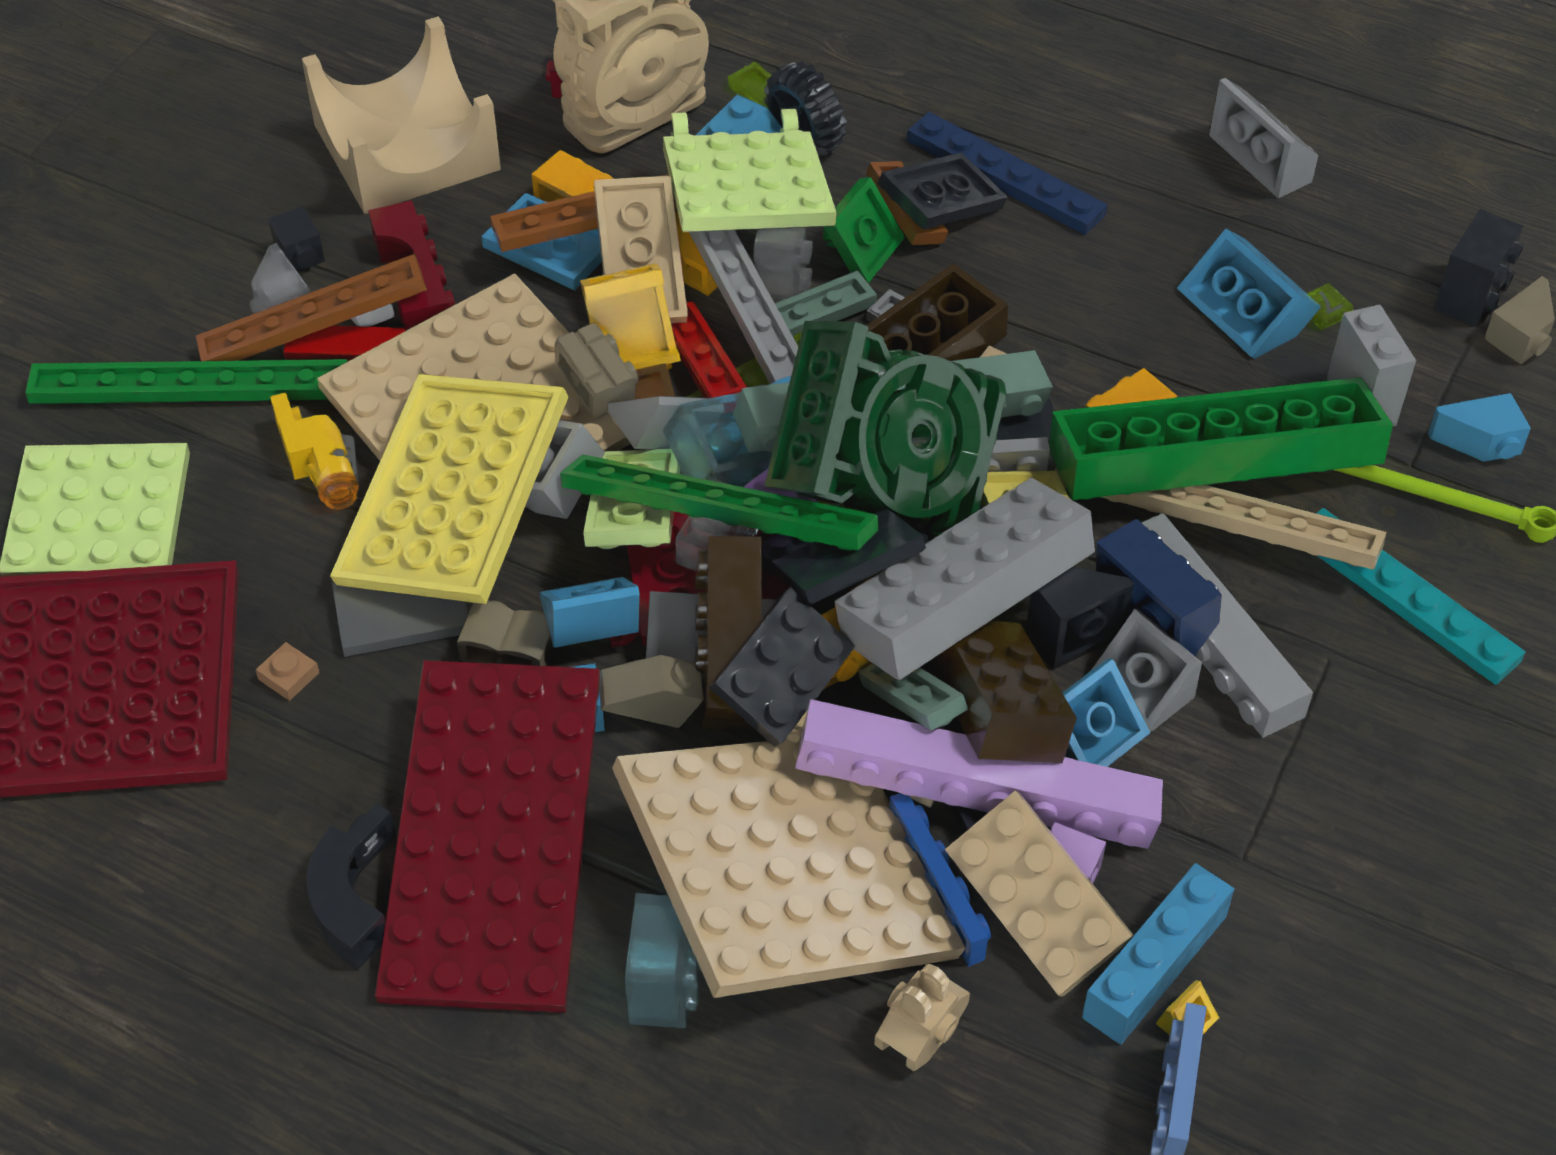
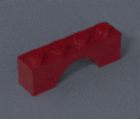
M412 200L368 210L372 235L381 262L391 263L415 254L426 284V291L397 301L398 313L403 328L407 331L454 306L455 301L452 291H444L443 288L447 286L442 264L435 265L434 261H438L433 239L426 240L425 236H429L424 214L417 215Z

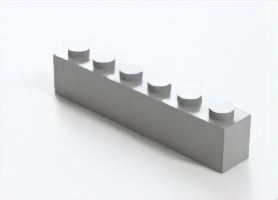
M1164 513L1142 522L1149 530L1158 533L1162 541L1177 555L1185 557L1191 567L1205 580L1212 581L1222 594L1220 622L1195 657L1211 673L1218 689L1222 693L1228 694L1236 704L1243 720L1248 725H1253L1262 738L1305 718L1313 694L1312 690Z

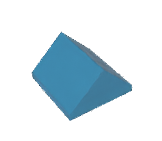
M623 577L539 592L554 648L638 632L639 588L636 584Z
M1106 659L1062 693L1077 717L1065 754L1066 758L1108 767L1150 734L1113 659Z

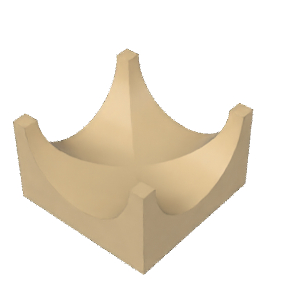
M439 16L425 20L424 39L414 58L398 73L377 83L367 85L345 84L331 78L323 71L316 54L302 58L314 125L364 214H367L368 210L404 202L501 170L493 102L488 94L474 98V105H471L456 73L447 44L444 24Z

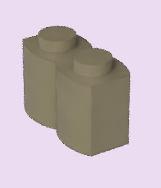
M487 601L486 604L473 603L457 641L459 659L470 663L546 666L554 647L544 612L539 610L514 611L499 601Z

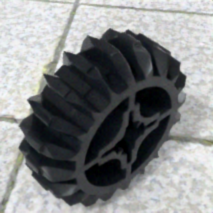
M803 61L799 63L793 62L789 65L786 64L777 69L767 79V85L764 87L766 95L764 103L768 106L769 111L781 128H783L781 109H796L798 130L811 133L818 157H824L838 148V145L843 143V136L847 134L844 127L847 120L842 115L844 107L839 104L837 99L839 95L833 92L831 88L832 83H827L824 80V74L822 72L817 73L812 64L807 66Z

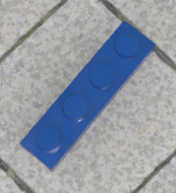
M898 793L890 796L889 809L894 813L895 818L898 817L906 833V843L912 848L913 852H916L926 871L925 878L932 888L936 890L945 908L948 920L955 927L965 946L962 956L969 967L984 961L987 942L991 939L989 926L981 913L975 914L969 903L970 896L964 880L960 876L954 877L949 868V857L945 846L940 840L934 841L929 832V821L923 807L919 804L915 806L908 795Z

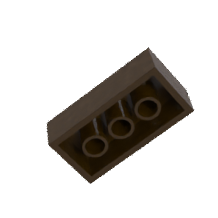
M953 263L866 326H868V331L883 337L888 351L910 350L941 357L948 361L972 359L984 353L988 346L992 347L1007 336L1008 304Z
M708 536L706 550H698V563H696L695 589H703V592H698L697 605L695 606V631H703V635H698L697 647H695V668L703 673V729L755 730L708 687L762 620L761 537Z
M989 621L927 662L937 679L964 695L968 710L959 714L956 718L978 759L1063 763L1077 717L1020 623Z

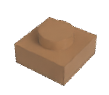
M285 642L256 669L258 680L290 701L319 674L317 662Z

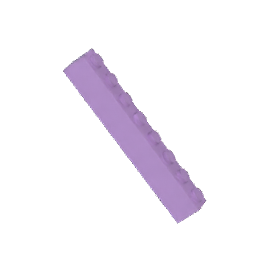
M810 699L802 727L795 769L988 813L1012 792L1017 791L1046 826L1052 827L1054 822L1093 837L1146 849L1149 848L1161 823L1162 779L1064 757L1063 763L978 759L965 734L939 728L930 731L921 724Z

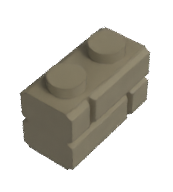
M592 323L578 329L577 333L570 332L556 339L555 362L593 417L598 418L609 413L608 403L635 399V388L639 381L638 374L630 361L624 363L620 358L618 345L611 334L604 335L598 325Z

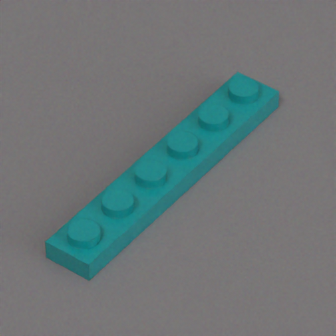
M1325 508L1316 513L1340 520ZM1384 550L1381 551L1374 570L1317 555L1493 684L1497 685L1522 662L1526 651Z

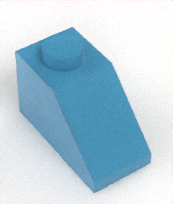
M1508 393L1436 407L1428 435L1431 440L1485 462L1501 458L1509 459L1516 455H1521L1531 428L1512 394Z

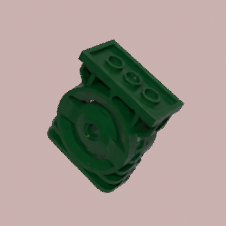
M804 321L764 486L778 491L792 492L815 500L842 503L852 509L871 514L888 508L915 530L939 536L979 511L983 490L987 482V473L993 448L997 440L999 422L1003 406L1006 402L1005 383L1000 378L984 375L983 372L972 368H964L961 364L950 362L941 357L910 350L888 351L881 335L868 331V326L857 322ZM906 384L905 388L897 390L898 388Z

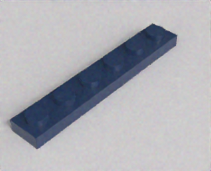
M931 112L926 113L907 130V142L938 158L962 152L1002 192L1083 235H1086L1106 216L1108 204Z

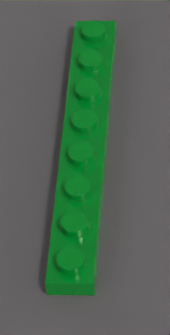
M347 359L32 363L25 394L29 404L271 400L270 396L286 393L288 400H329L319 388L317 378L347 363Z
M584 454L560 472L563 488L577 490L585 495L596 494L614 498L618 502H633L647 505L655 510L680 512L692 518L703 517L722 521L729 526L740 525L759 529L766 534L778 533L796 537L804 542H820L834 545L841 550L858 551L878 531V516L876 514Z

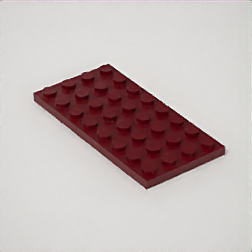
M423 661L375 993L378 1003L566 1013L601 679L599 668Z

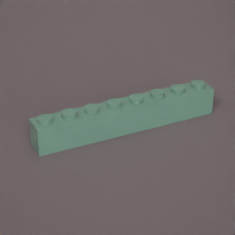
M1035 350L950 361L961 364L964 368H972L983 372L984 375H991L1002 379L1005 383L1007 397L1001 418L1015 415L1030 416L1041 412L1053 388ZM789 382L742 388L733 415L749 453L758 451L773 452ZM906 384L898 388L897 390L905 388Z

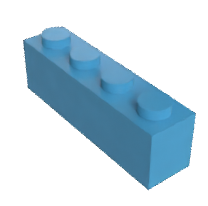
M1195 863L1089 988L1082 1018L1122 1045L1227 917L1235 888Z

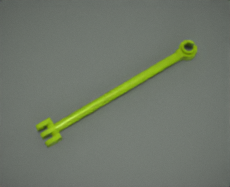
M1375 465L1360 468L1334 469L1335 471L1519 525L1518 529L1524 530L1531 540L1538 543L1547 542L1556 536V511L1550 507L1536 506L1534 508L1525 507L1520 509Z

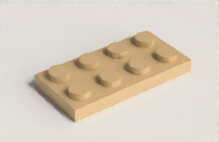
M655 176L594 180L593 188L603 275L657 263L662 270L665 285H663L670 322H687L688 315L671 177Z
M1017 791L1012 792L945 849L1058 996H1065L1123 948L1134 936L1023 796Z

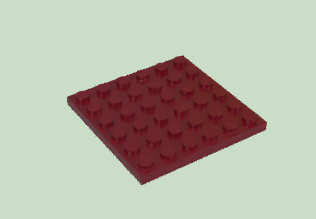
M236 560L0 577V797L228 780L239 578Z

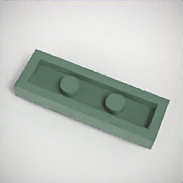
M855 271L777 302L775 305L793 338L801 336L804 321L841 320L870 308L877 301V294L862 275Z
M874 663L858 672L863 687L930 731L949 724L954 717L968 710L962 693L920 667L899 681Z

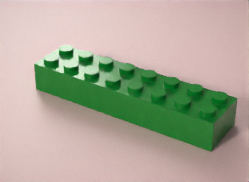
M1362 377L1053 411L1049 454L1071 499H1092L1095 497L1121 494L1130 495L1146 491L1170 490L1180 487L1248 481L1257 478L1283 477L1291 474L1325 472L1334 469L1360 468L1368 465L1384 464L1393 423Z

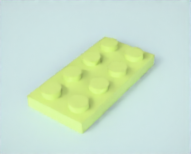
M680 448L607 451L602 457L604 459L680 474ZM593 494L590 496L583 531L585 547L598 546L602 549H612L619 545L639 544L644 547H655L662 543H670L675 511L655 510L647 505L633 502H618L614 498Z

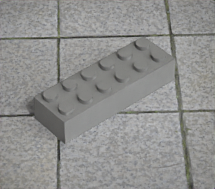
M1031 477L926 543L924 551L888 567L836 600L835 606L840 633L855 646L853 650L899 681L1094 553L1091 511Z

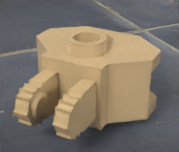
M930 963L926 964L921 972L917 971L908 984L902 981L893 990L887 1002L890 1010L875 1035V1046L881 1050L891 1046L907 1057L906 1067L916 1071L926 1064L941 1044L945 1043L954 1033L959 1019L969 1003L970 993L949 980L939 967Z

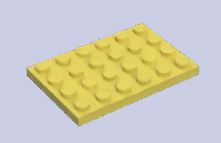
M418 374L330 575L335 584L346 587L486 604L568 400L564 387Z

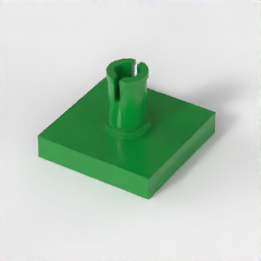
M866 177L860 178L836 206V223L834 226H823L824 241L832 240L828 241L826 245L830 248L836 247L850 273L858 271L866 282L869 283L905 236L872 178Z

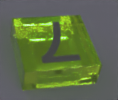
M1329 283L1307 293L1321 306L1311 319L1321 330L1341 321L1345 312L1353 310V305Z

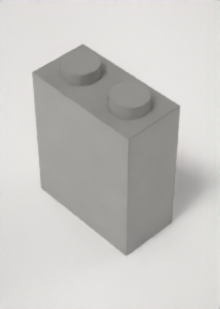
M1381 305L1343 314L1326 379L1331 381L1362 377L1393 423V426H1397L1416 359Z

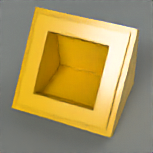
M1195 980L1165 1010L1156 1024L1170 1035L1173 1019L1182 1021L1186 1003L1206 1006L1203 1034L1219 1019V1016L1201 981Z

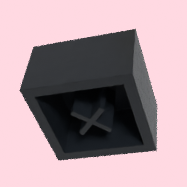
M1480 209L1450 255L1434 309L1476 327L1485 313L1492 315L1501 297V294L1498 293L1499 290L1506 292L1513 280L1515 271L1510 269L1511 264H1516L1524 248V243L1519 241L1524 226Z

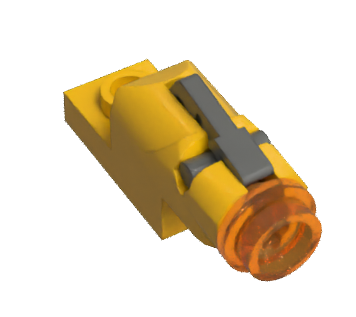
M286 393L270 396L276 424L294 479L297 480L309 476L317 488L319 499L331 509L339 510L352 505L357 499L359 489L354 438L341 434L336 424L327 415H315L302 419L299 407H290Z

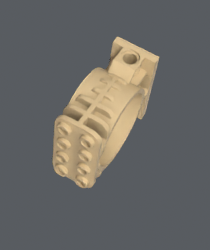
M553 0L556 7L557 27L559 28L553 53L557 74L563 81L561 84L563 95L561 103L564 111L563 125L587 149L596 153L612 151L670 121L671 113H685L704 102L706 91L703 86L705 83V71L703 68L707 59L709 40L704 22L690 9L689 2L691 0Z

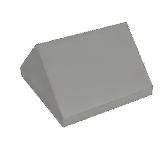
M662 396L608 403L609 414L634 449L680 448V450H698L722 408L721 399Z
M1134 609L1092 670L1108 658L1114 660L1149 731L1152 732L1195 698L1202 662L1139 609Z

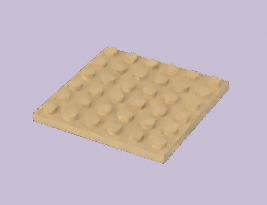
M515 273L317 378L318 386L324 395L379 460H381L418 374L564 387L568 400L560 420L583 424L604 452L619 451L631 444L609 413L598 418L591 415L555 362V341L558 337L569 332Z
M785 739L782 744L776 747L769 741L617 756L612 767L714 998L958 959L965 949L955 927L951 925L945 914V908L936 890L932 888L925 878L926 871L916 852H913L912 848L906 843V833L898 817L895 818L894 813L889 809L890 802L883 789L795 769L800 741L796 744Z

